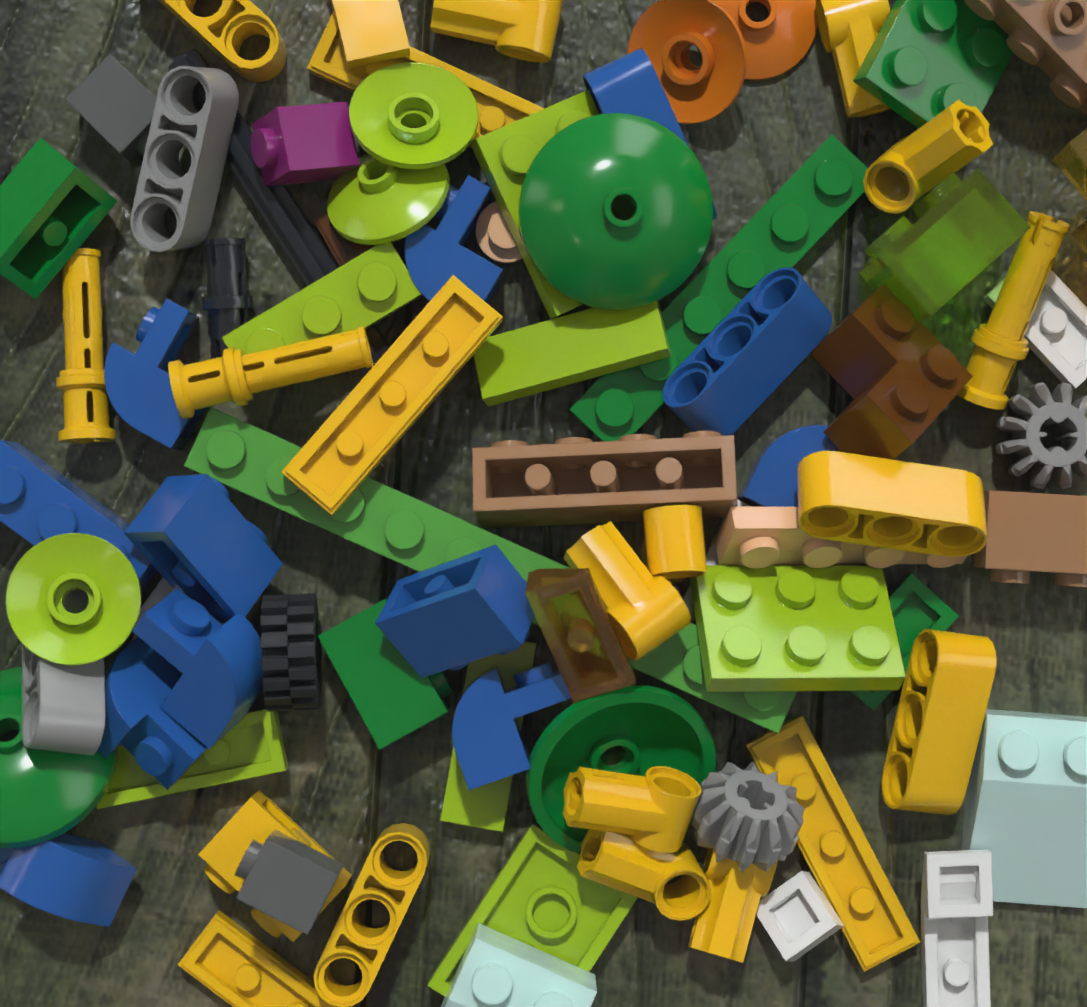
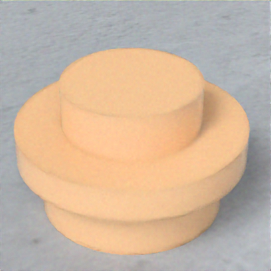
M497 202L491 203L482 211L476 224V238L481 250L490 259L499 263L510 264L523 260Z

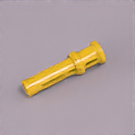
M1029 211L1028 221L987 324H980L973 331L971 340L975 347L966 367V370L973 377L957 394L967 401L990 409L1004 410L1008 404L1009 398L1005 391L1018 360L1026 359L1029 352L1027 347L1029 342L1024 338V335L1064 235L1070 227L1069 224L1062 220H1057V223H1055V217L1035 211Z
M78 248L62 267L65 370L59 371V377L56 378L57 389L63 391L64 429L58 431V441L60 443L91 444L116 441V430L109 427L108 394L104 378L103 314L100 282L101 251L97 249Z
M360 326L355 330L307 341H299L245 355L241 349L235 350L232 347L224 349L222 357L184 365L180 360L170 361L168 372L178 412L182 419H187L194 416L195 410L232 401L237 407L248 405V401L253 400V393L300 382H308L367 367L369 369L373 367V360L364 326Z

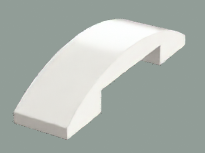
M989 849L924 852L921 889L923 1007H991L988 916H993L992 855Z

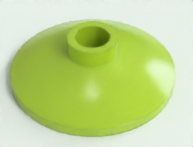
M408 62L381 68L366 77L356 88L351 98L349 121L351 131L359 145L375 159L399 168L426 169L455 159L470 145L477 130L478 107L468 86L451 72L430 64Z
M366 153L358 158L360 165L339 176L334 182L327 200V213L335 230L351 242L364 245H378L402 239L428 223L443 205L448 194L450 181L447 167L445 164L426 169L399 168L383 163Z
M83 533L56 535L33 546L16 564L6 590V611L10 625L18 639L37 656L61 665H85L112 654L132 633L141 609L139 579L127 557L108 541ZM74 590H82L87 593L89 598L87 608L77 614L68 612L64 604L66 596Z

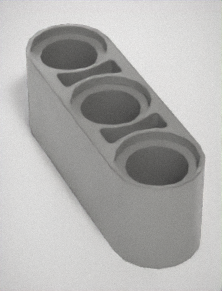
M179 66L171 69L163 77L159 86L130 221L134 238L142 247L149 251L165 252L196 247L206 239L210 230L239 104V92L236 82L228 73L221 69ZM199 81L204 86L206 92L205 103L200 111L196 109L193 102V90ZM184 145L189 149L191 155V166L186 174L182 171L179 164V153ZM168 208L172 209L177 219V228L173 236L167 231L165 225V215Z
M74 590L66 596L65 608L73 614L81 613L87 608L89 598L86 592ZM22 643V740L24 747L93 756L100 746L105 726L104 658L85 665H61L42 659Z

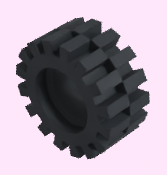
M316 593L263 595L261 603V666L266 710L271 712L320 709L321 646L318 635H320Z

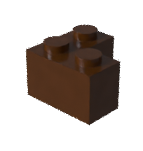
M884 283L842 320L810 352L854 399L823 433L841 452L893 460L919 438L973 377L957 360L955 355L940 343L916 318L909 307L900 301Z

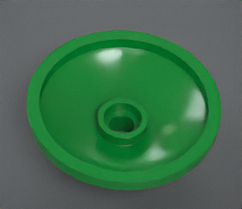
M609 113L584 118L567 126L554 135L541 148L531 162L523 180L519 196L518 216L521 237L530 260L537 271L552 287L566 297L589 307L625 310L641 307L665 297L678 288L691 275L700 262L710 238L713 204L706 174L695 154L683 140L668 128L647 118L632 114ZM623 196L631 201L633 214L629 220L622 221L613 216L611 203L615 197Z
M22 667L0 671V738L11 730H19V734L13 740L8 742L0 741V848H20L49 841L76 826L96 807L104 796L113 778L118 757V748L105 759L98 750L91 756L24 747L22 740Z
M625 685L604 689L570 705L543 731L529 759L530 769L526 772L527 797L532 812L542 830L557 844L580 854L581 843L589 829L568 827L563 816L564 788L570 772L575 773L579 767L645 776L647 770L651 767L666 766L688 774L701 786L709 773L715 772L716 753L714 742L709 729L699 713L686 700L674 693L645 685ZM616 746L612 751L603 753L607 749Z

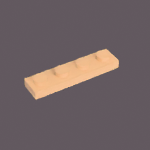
M731 506L715 542L719 565H744L748 568H764L770 565H807L811 568H825L841 564H867L873 568H886L895 564H928L934 568H945L955 564H963L967 557H944L812 537L804 533L798 525V507Z

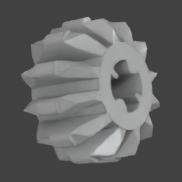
M1037 383L1030 387V401L1020 394L1014 395L1009 399L1010 408L1018 419L1014 417H1000L997 419L996 427L1001 431L1012 433V440L997 444L996 451L998 454L1016 452L1018 457L1010 464L1008 473L1013 477H1017L1026 473L1031 468L1029 476L1031 488L1043 489L1050 477L1057 489L1070 488L1072 472L1082 478L1087 477V458L1084 455L1087 454V418L1085 417L1087 413V395L1080 397L1071 404L1073 395L1071 384H1058L1051 395L1045 383ZM1057 424L1062 435L1055 436V439L1062 440L1060 447L1044 448L1040 442V437L1047 436V433L1040 432L1041 426Z
M753 761L744 770L735 764L727 762L719 773H709L707 779L701 784L702 792L690 824L698 830L697 845L715 848L716 863L728 858L736 862L741 873L752 863L759 869L767 872L777 860L785 861L787 855L792 853L797 843L798 833L803 824L802 816L805 808L796 802L797 788L780 785L778 783V771L766 775L758 771Z

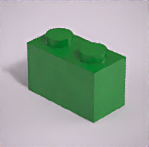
M41 137L0 185V274L35 300L117 203L115 198Z
M388 598L318 635L322 646L379 750L447 713L450 705L445 697L454 693L453 687L444 671L421 678L375 624Z

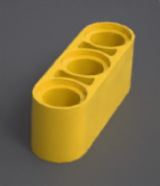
M158 0L233 70L248 81L261 83L272 80L280 74L285 66L287 51L281 35L270 18L250 0H223L220 9L208 17L194 15L193 9L197 0ZM258 34L270 39L269 49L260 59L250 61L240 57V47L248 37Z
M838 451L811 453L798 463V525L809 536L944 557L972 555L980 551L987 543L983 483L980 477L972 472Z
M924 629L916 637L911 649L906 677L882 773V795L884 802L889 808L952 815L957 813L962 806L996 671V650L993 642L988 637Z
M400 823L393 824L383 830L373 845L316 965L313 977L315 989L320 998L331 1006H354L364 999L374 982L429 862L431 854L429 840L424 832L416 826ZM393 841L407 842L415 849L418 863L406 871L395 870L384 859V847ZM373 899L380 901L389 911V923L380 928L365 926L357 916V905L364 900ZM340 958L351 959L360 967L362 980L355 985L346 986L339 984L330 974L329 964Z

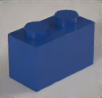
M208 474L167 476L124 532L128 539L174 590L179 588L191 599L199 602L217 621H228L238 612L246 617L283 565L267 545L268 540L265 534L242 516L230 501L228 490Z
M495 544L397 580L375 624L419 676L423 678L448 669L451 671L462 669L470 662L497 653L506 655L515 651L527 640L530 634V625L541 600Z

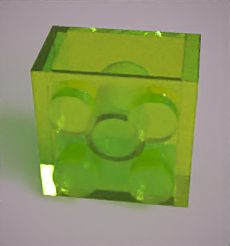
M979 168L963 181L952 172L912 208L919 217L913 225L905 216L901 217L864 250L872 261L859 273L874 290H877L884 283L898 300L909 307L915 319L921 322L932 316L1031 227Z

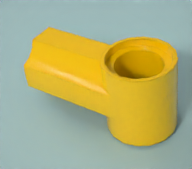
M434 0L430 28L434 33L494 45L498 52L512 58L545 63L549 62L552 57L564 0Z
M815 0L819 34L826 52H832L847 118L866 117L891 109L853 82L890 12L888 0Z
M961 100L955 101L915 132L896 142L870 165L863 179L864 190L870 202L878 209L887 213L898 214L908 210L925 193L992 146L993 143L989 135V122L976 106L971 107L964 104Z
M661 506L647 509L643 512L645 538L641 552L642 563L653 577L660 575L670 583H679L684 578L697 577L707 573L703 517L700 506Z
M611 521L593 528L566 551L564 560L604 611L602 612V619L605 627L616 645L631 660H639L691 624L689 610L677 590L664 577L660 575L652 576Z
M666 766L651 767L647 770L645 776L579 767L575 773L570 772L565 784L563 816L568 827L627 834L633 841L649 850L660 853H673L678 851L682 845L702 790L694 778L680 770Z
M589 829L581 843V853L577 868L582 877L652 902L657 906L660 913L668 919L677 921L692 919L700 914L709 903L711 885L690 847L682 842L680 849L676 852L660 853L640 846L627 834ZM683 875L676 882L667 884V882L675 876Z
M708 848L703 872L711 885V897L705 909L695 917L688 947L743 963L760 898H764L770 889L777 862L767 872L759 869L752 863L741 873L736 862L727 858L716 863V849Z

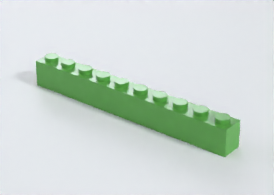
M210 407L185 462V467L200 474H208L220 483L418 572L496 544L541 600L532 623L779 733L797 691L707 692L697 625L691 622V624L637 661H633L616 645L602 619V612L604 611L570 567L370 477L364 480L332 517L281 473L302 449L301 446L226 412Z

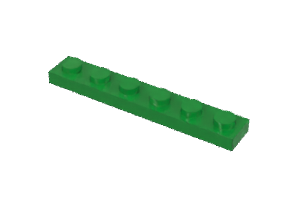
M831 134L661 313L671 357L602 375L569 411L601 442L618 441L622 436L635 434L664 403L662 391L665 382L675 369L762 278L779 268H793L865 192L863 179L868 168Z

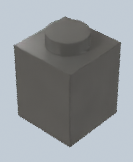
M110 53L65 100L131 164H134L140 156L144 157L156 98Z
M275 829L267 837L264 844L253 839L235 872V876L245 880L236 899L308 935L344 864Z

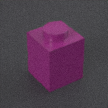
M347 102L276 107L252 124L251 153L255 164L261 168L264 187L332 181L360 165L354 135L350 127Z

